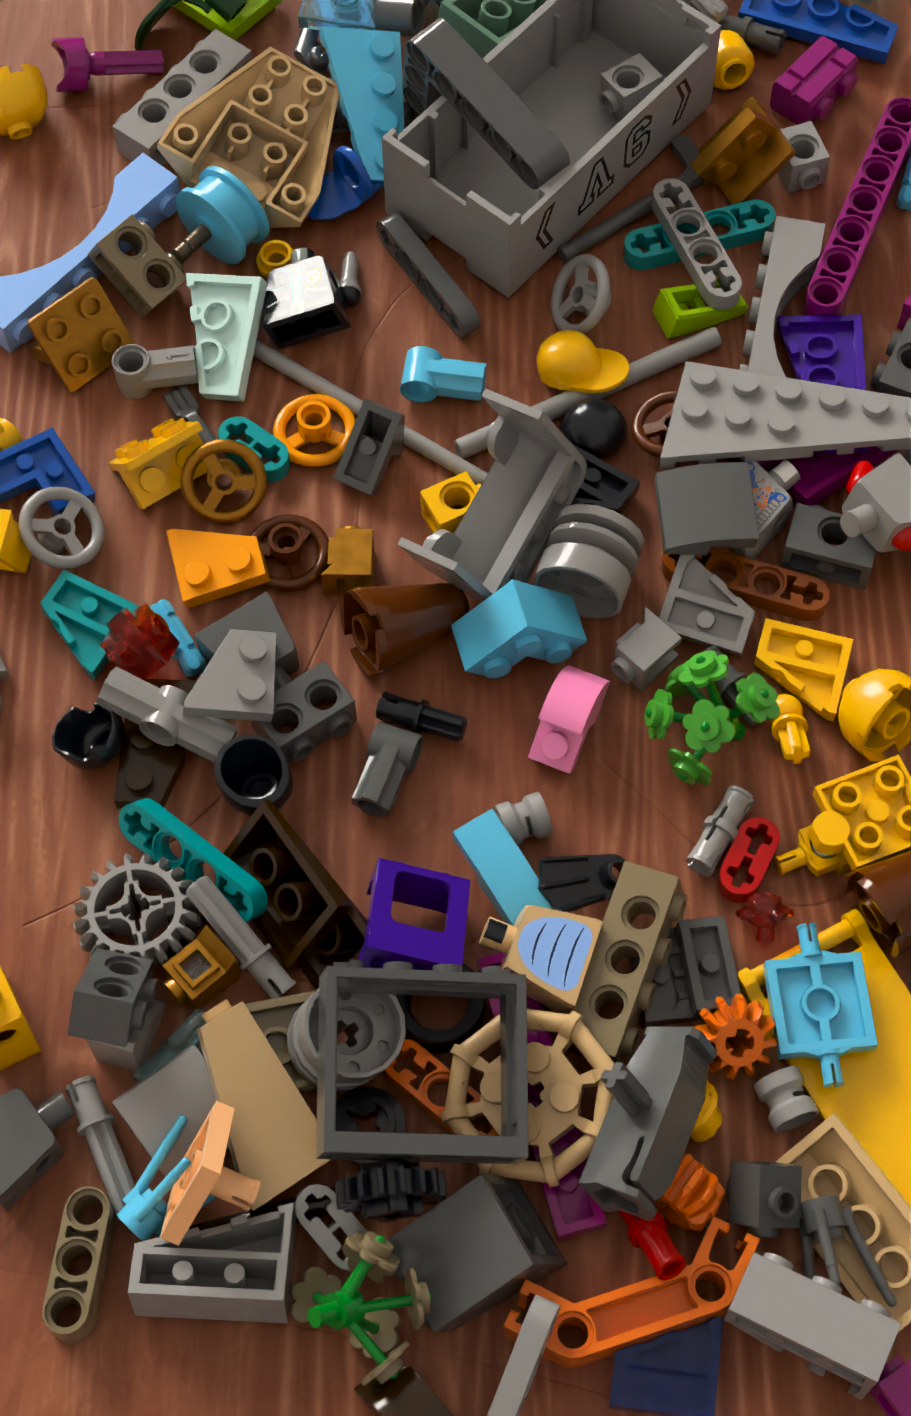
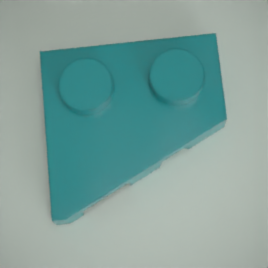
M66 570L62 571L40 602L45 616L87 675L95 681L141 615L139 605Z

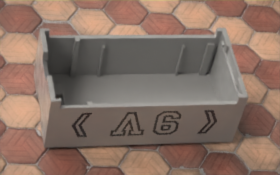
M547 0L491 50L483 60L561 141L570 157L569 166L538 189L530 188L442 95L402 132L398 134L397 130L392 128L382 137L386 214L398 213L415 234L425 241H428L433 235L466 258L467 270L509 298L557 252V248L570 240L646 167L674 137H677L711 104L721 25L682 0ZM640 53L663 75V81L619 122L613 115L607 114L600 104V74Z

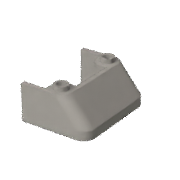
M486 388L482 397L499 414L497 419L491 423L486 433L488 452L495 461L454 533L445 529L436 531L426 538L422 546L401 537L397 544L426 570L448 583L454 584L458 589L463 590L481 602L512 579L527 583L544 550L548 546L549 536L554 528L558 512L566 506H570L584 481L587 469L585 458L543 411Z

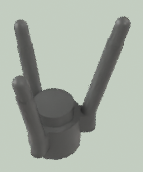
M827 1195L802 1202L800 1209L802 1219H800L799 1232L802 1245L803 1276L811 1280L815 1276L814 1241L815 1245L821 1244L829 1280L840 1285L838 1266L832 1242L844 1238L842 1228H845L888 1306L894 1307L897 1302L855 1224L851 1207L842 1208L838 1195Z

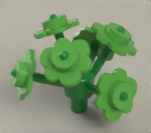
M712 650L698 653L684 664L676 667L667 678L668 683L665 686V690L658 689L655 692L654 699L647 703L644 714L645 724L649 727L648 734L651 739H664L667 727L672 722L683 723L685 729L688 730L685 740L688 747L695 750L693 755L689 752L683 753L673 747L667 751V755L670 758L668 762L672 766L675 776L690 785L699 782L708 786L711 782L712 771L700 762L707 751L716 753L721 749L722 743L730 742L732 739L738 741L744 737L746 729L739 722L738 717L744 713L751 714L755 722L762 723L766 719L774 720L780 714V708L775 701L777 699V691L766 683L765 679L758 673H752L746 679L738 680L736 682V688L739 692L736 697L737 706L733 709L725 706L715 681L723 679L728 674L726 665L729 663L727 655H717ZM706 686L712 702L698 688ZM687 692L697 701L692 709L693 714L674 712L671 705L673 699L678 695L683 696Z

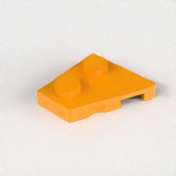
M182 529L166 531L182 600L188 609L270 582L262 545L256 536Z

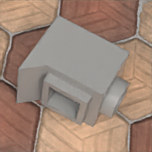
M645 606L643 624L640 625L637 622L616 641L615 660L611 663V669L621 681L627 684L631 682L642 692L679 658V654L673 649L681 642L682 637Z

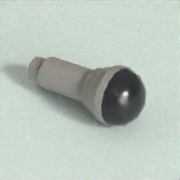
M347 252L342 263V276L339 281L347 308L356 306L362 299V290L357 281L359 261L357 260V254L354 252Z

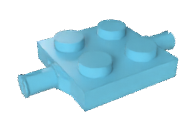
M804 923L796 927L801 952L791 958L765 960L763 965L770 1014L775 1021L773 1033L777 1039L778 1060L801 1057L819 1059L824 1082L823 1087L831 1088L834 1085V1088L844 1085L839 1057L847 1053L874 1051L878 1046L861 952L836 954L820 950L816 929L817 924L809 923L807 927V924Z

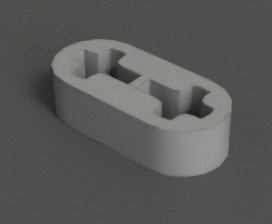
M322 1184L306 1186L296 1196L294 1202L295 1216L329 1259L339 1268L350 1271L348 1267L349 1258L346 1255L342 1258L337 1255L341 1244L332 1232L339 1226L347 1236L353 1235L354 1232L358 1231L365 1233L368 1231L352 1212L346 1213L344 1210H337L336 1193L329 1187ZM313 1194L318 1199L324 1195L328 1196L330 1202L325 1208L335 1220L328 1227L317 1216H313L309 1220L305 1217L304 1213L309 1208L305 1199L309 1195Z

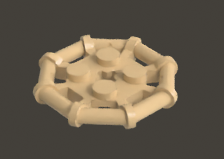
M527 1009V1029L558 1033L553 1046L543 1045L539 1042L527 1043L528 1083L532 1086H536L539 1083L544 1086V1090L539 1094L543 1102L537 1107H534L530 1102L528 1103V1145L539 1148L541 1162L523 1160L518 1164L476 1163L480 1168V1175H496L511 1179L548 1183L549 1188L559 1186L560 1179L589 1158L613 1098L612 1094L606 1089L605 1083L601 1080V1075L604 1070H612L614 1062L584 1025L581 1014L575 1011L565 1014ZM500 1014L460 1045L454 1044L450 1050L453 1058L445 1109L440 1113L442 1124H448L455 1135H480L471 1123V1120L485 1115L499 1136H502L501 1055L490 1063L479 1056V1054L501 1038ZM572 1042L592 1066V1070L579 1075L565 1057L564 1053L571 1046ZM473 1068L475 1071L484 1074L480 1083V1102L465 1104L470 1070ZM598 1086L592 1122L580 1116L581 1097L583 1096L584 1088ZM574 1127L584 1134V1136L555 1157L551 1145Z

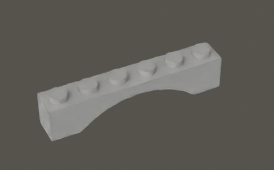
M776 216L774 232L765 231L761 256L769 257L767 265L759 263L755 288L763 289L761 298L753 296L748 321L756 322L755 331H746L742 355L750 356L749 365L740 364L739 370L786 377L776 353L774 327L777 322V316L781 315L789 302L806 288L811 281L819 262L825 223Z

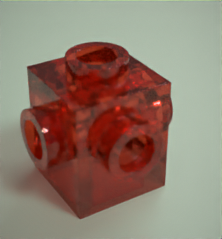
M144 603L132 612L128 608H124L112 617L106 625L110 630L100 646L105 650L108 659L113 665L144 680L168 664L180 642L169 630V626L164 618L154 613Z

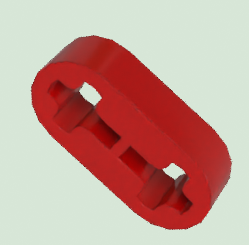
M753 817L744 821L721 865L717 881L718 890L724 898L731 902L744 903L753 899L774 859L780 841L779 829L769 819ZM757 833H762L765 835L764 843L759 846L756 855L749 853L751 838H754ZM743 864L749 867L746 882H743L740 888L732 885V876L738 874Z

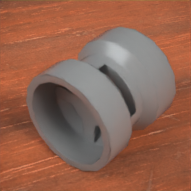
M539 791L525 795L521 802L515 804L506 801L493 806L494 812L517 846L522 845L524 839L529 837L541 839L552 835L550 816Z
M789 1066L777 1070L757 1081L753 1087L759 1101L766 1103L771 1110L768 1120L775 1133L799 1127L819 1114L814 1099L804 1095L802 1088L804 1078L797 1066Z

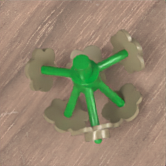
M361 1231L354 1232L353 1235H349L346 1238L342 1251L349 1258L348 1267L352 1274L342 1288L341 1280L337 1276H327L324 1269L311 1267L305 1271L303 1280L293 1283L290 1289V1294L295 1299L290 1307V1313L296 1321L301 1323L309 1321L313 1328L329 1325L335 1330H340L348 1327L351 1345L354 1348L363 1349L366 1357L375 1360L377 1364L360 1381L363 1386L374 1378L380 1384H383L389 1378L396 1379L398 1376L397 1371L405 1364L399 1356L410 1344L405 1340L397 1347L399 1334L396 1329L400 1326L402 1320L400 1314L391 1309L407 1306L414 1330H419L421 1325L424 1324V1314L430 1313V1301L432 1299L426 1282L418 1283L415 1269L409 1268L407 1269V1277H405L406 1295L390 1298L377 1297L370 1301H364L358 1289L365 1277L368 1275L373 1281L382 1282L386 1276L395 1274L400 1263V1259L391 1253L394 1247L390 1241L384 1238V1236L371 1231L367 1233Z

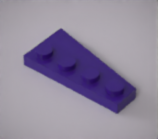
M862 314L777 316V329L796 379L866 390ZM869 447L854 448V452L869 451ZM836 449L824 450V453H836Z

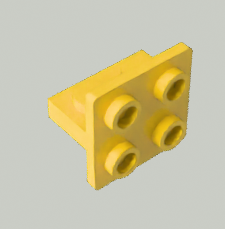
M173 418L151 430L154 437L140 442L137 439L132 440L114 451L117 458L108 462V465L112 471H119L139 509H145L181 488L180 479L183 465L188 456L203 444L198 435V432L203 430L199 421L185 422L184 418L176 421ZM203 460L196 468L194 480L208 472V468Z

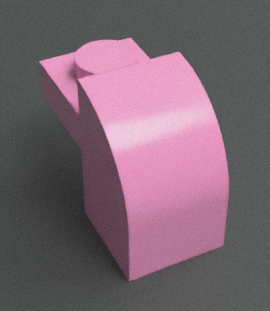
M570 665L562 669L551 686L538 718L541 721L528 758L571 774L575 769L588 729L596 723L610 681Z

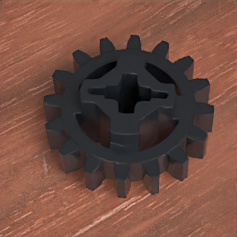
M392 1158L373 1164H362L359 1166L357 1176H343L342 1180L335 1181L337 1210H344L346 1213L359 1211V1214L363 1215V1220L374 1219L378 1220V1222H394L398 1219L418 1217L423 1215V1205H436L438 1201H444L447 1196L444 1171H438V1168L424 1170V1166H419V1162L404 1161V1158Z

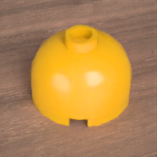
M21 64L23 71L11 73L9 66L0 67V136H10L14 140L25 138L33 132L32 128L41 122L46 113L48 104L47 88L38 67L30 64Z
M878 668L851 680L842 692L838 711L840 730L843 737L869 761L880 762L888 758L881 753L895 743L899 752L911 741V677L899 670Z

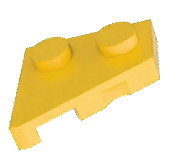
M765 618L754 665L823 718L834 722L853 639Z

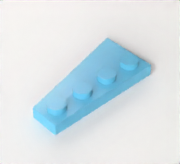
M321 27L319 36L322 46L326 48L330 61L328 66L332 79L337 84L341 98V110L344 118H347L351 131L350 140L353 150L366 167L371 182L373 184L382 182V187H384L382 137L392 128L397 130L398 134L404 130L400 32Z

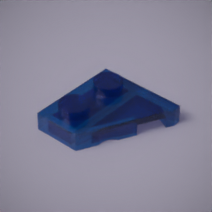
M713 1317L707 1319L705 1323L679 1332L676 1330L658 1336L656 1340L645 1344L638 1343L615 1351L609 1408L661 1416H715L723 1318Z

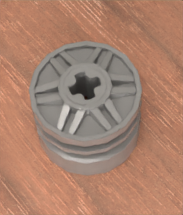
M575 504L566 506L557 514L554 528L549 536L548 548L544 550L535 574L534 585L572 595L578 614L581 617L603 619L615 616L621 612L631 583L630 575L634 574L645 540L641 530L630 519L616 511L598 505Z
M319 988L293 1014L287 1030L288 1054L296 1071L311 1085L316 1087L318 1077ZM338 992L337 1034L343 1031L348 1039L337 1045L336 1091H350L366 1084L384 1071L399 1055L406 1036L405 1015L395 995Z

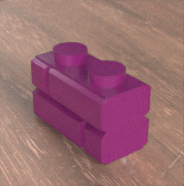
M825 36L820 37L773 83L769 104L771 109L785 118L788 116L790 121L796 125L809 121L813 123L817 118L821 121L824 120L831 112L835 100L840 95L847 97L855 88L858 81V76L855 75L858 65L857 56L843 47L839 49L838 44Z

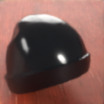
M244 734L231 739L219 750L214 766L216 783L225 800L234 809L251 816L263 800H270L279 809L289 799L294 785L291 765L284 752L274 741L261 735Z

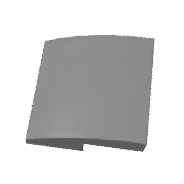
M192 1044L112 1101V1103L151 1159L177 1119L182 1115L187 1117L188 1121L159 1168V1171L165 1178L185 1156L214 1106L216 1099L205 1059L197 1047Z

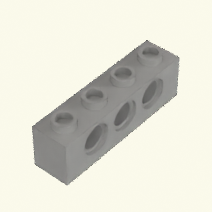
M217 29L204 40L199 41L192 52L179 64H175L157 85L148 89L139 102L117 119L112 127L118 153L130 161H134L139 155L145 153L164 166L168 161L157 149V143L175 116L253 59L252 50Z

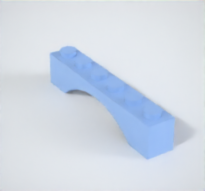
M142 153L115 176L113 193L106 212L95 229L79 245L62 257L42 267L19 274L0 276V346L9 353H12L21 344L30 341L33 338V334L27 326L29 319L91 277L97 279L102 274L101 270L88 257V253L101 239L133 214L138 221L145 222L153 230L166 217L175 214L177 211L175 198L180 192L178 177L148 155ZM118 241V246L124 254L133 247L127 241Z

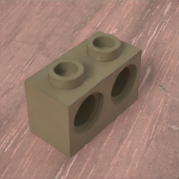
M133 214L101 239L88 253V257L142 319L186 281V276L183 273L184 270L179 260L171 253H166L156 242L153 230L145 222L138 221ZM118 241L130 243L134 248L135 256L124 254L118 246ZM150 272L159 276L162 281V288L151 286L147 281L146 273Z

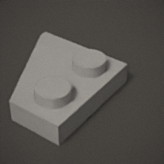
M680 554L659 618L682 639L707 647L716 645L720 651L742 657L755 617V611L740 597H736L715 573L712 574L695 558V555Z

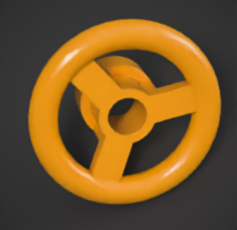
M323 394L305 395L292 400L281 409L274 422L273 436L285 444L289 452L290 461L306 467H322L333 464L341 459L356 419L353 412L346 405L333 397ZM330 410L336 412L343 420L345 426L344 434L332 429ZM297 413L298 432L287 438V423ZM324 441L336 446L334 449L322 454H306L297 450L309 442L318 443Z

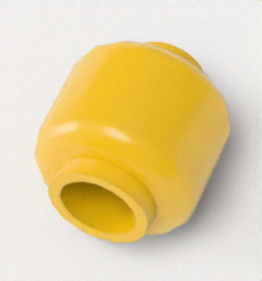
M721 30L713 87L720 90H732L748 80L753 72L755 62L752 51L738 33L731 30Z

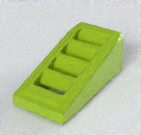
M718 280L716 281L715 288H721ZM690 284L660 289L652 311L666 338L670 339L747 314L749 307L741 293L738 303L730 309L718 310L710 306L706 307L696 285Z

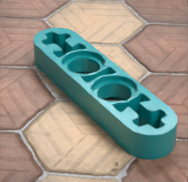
M759 199L703 212L710 225L720 224L728 228L729 232L727 234L717 236L725 250L764 240L765 231H773L776 217L773 206ZM660 223L635 229L629 232L625 238L623 249L624 261L633 269L648 270L681 261ZM683 223L677 227L684 234H693L698 231V228L690 223ZM642 246V249L648 252L642 253L640 248L635 247ZM699 253L695 255L694 258L707 255L709 253Z
M143 798L127 804L121 809L118 819L119 827L127 840L142 852L150 854L152 860L156 863L163 856L168 859L170 863L168 871L180 866L185 872L180 881L191 879L195 882L204 876L203 864L205 862L215 872V885L245 922L263 915L267 909L268 899L267 893L260 882L156 801L150 798ZM170 836L179 841L182 849L181 858L176 857L172 853L169 845Z

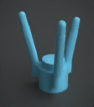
M184 1115L177 1119L172 1129L168 1132L135 1187L122 1199L126 1205L117 1213L119 1219L142 1241L148 1240L154 1233L160 1237L168 1205L162 1198L191 1164L190 1159L183 1158L154 1190L150 1187L147 1189L188 1120ZM209 1194L202 1207L217 1197Z

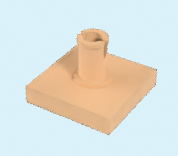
M216 1101L183 1157L190 1159L191 1164L172 1186L161 1230V1239L179 1246L209 1194L236 1205L247 1212L250 1210L251 1204L253 1205L261 1181L223 1166L235 1108Z

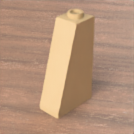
M226 999L202 1014L206 1024L198 1028L197 1033L216 1101L235 1108L228 1139L235 1171L261 1181L257 1197L250 1210L254 1211L331 1159H316L317 1119L243 1001L232 1007Z

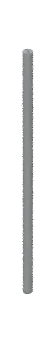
M256 339L253 357L313 392L333 397L346 405L356 417L358 416L363 403L361 399ZM404 425V445L456 475L467 471L475 485L479 483L482 485L488 474L487 472Z

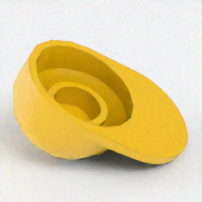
M562 330L546 338L540 345L536 358L541 381L549 387L559 390L591 394L603 393L620 386L629 375V363L622 354L609 349L596 348L594 343L585 334L574 330Z

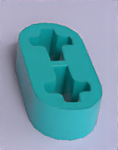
M231 417L221 424L218 431L219 439L231 440L230 437L232 435L239 438L245 434L246 443L241 439L234 441L243 443L251 448L259 456L262 463V455L270 460L275 456L278 457V463L275 464L269 461L264 465L267 482L279 481L287 475L290 470L288 449L283 442L245 417ZM223 452L229 459L253 475L251 467L243 458L233 453Z

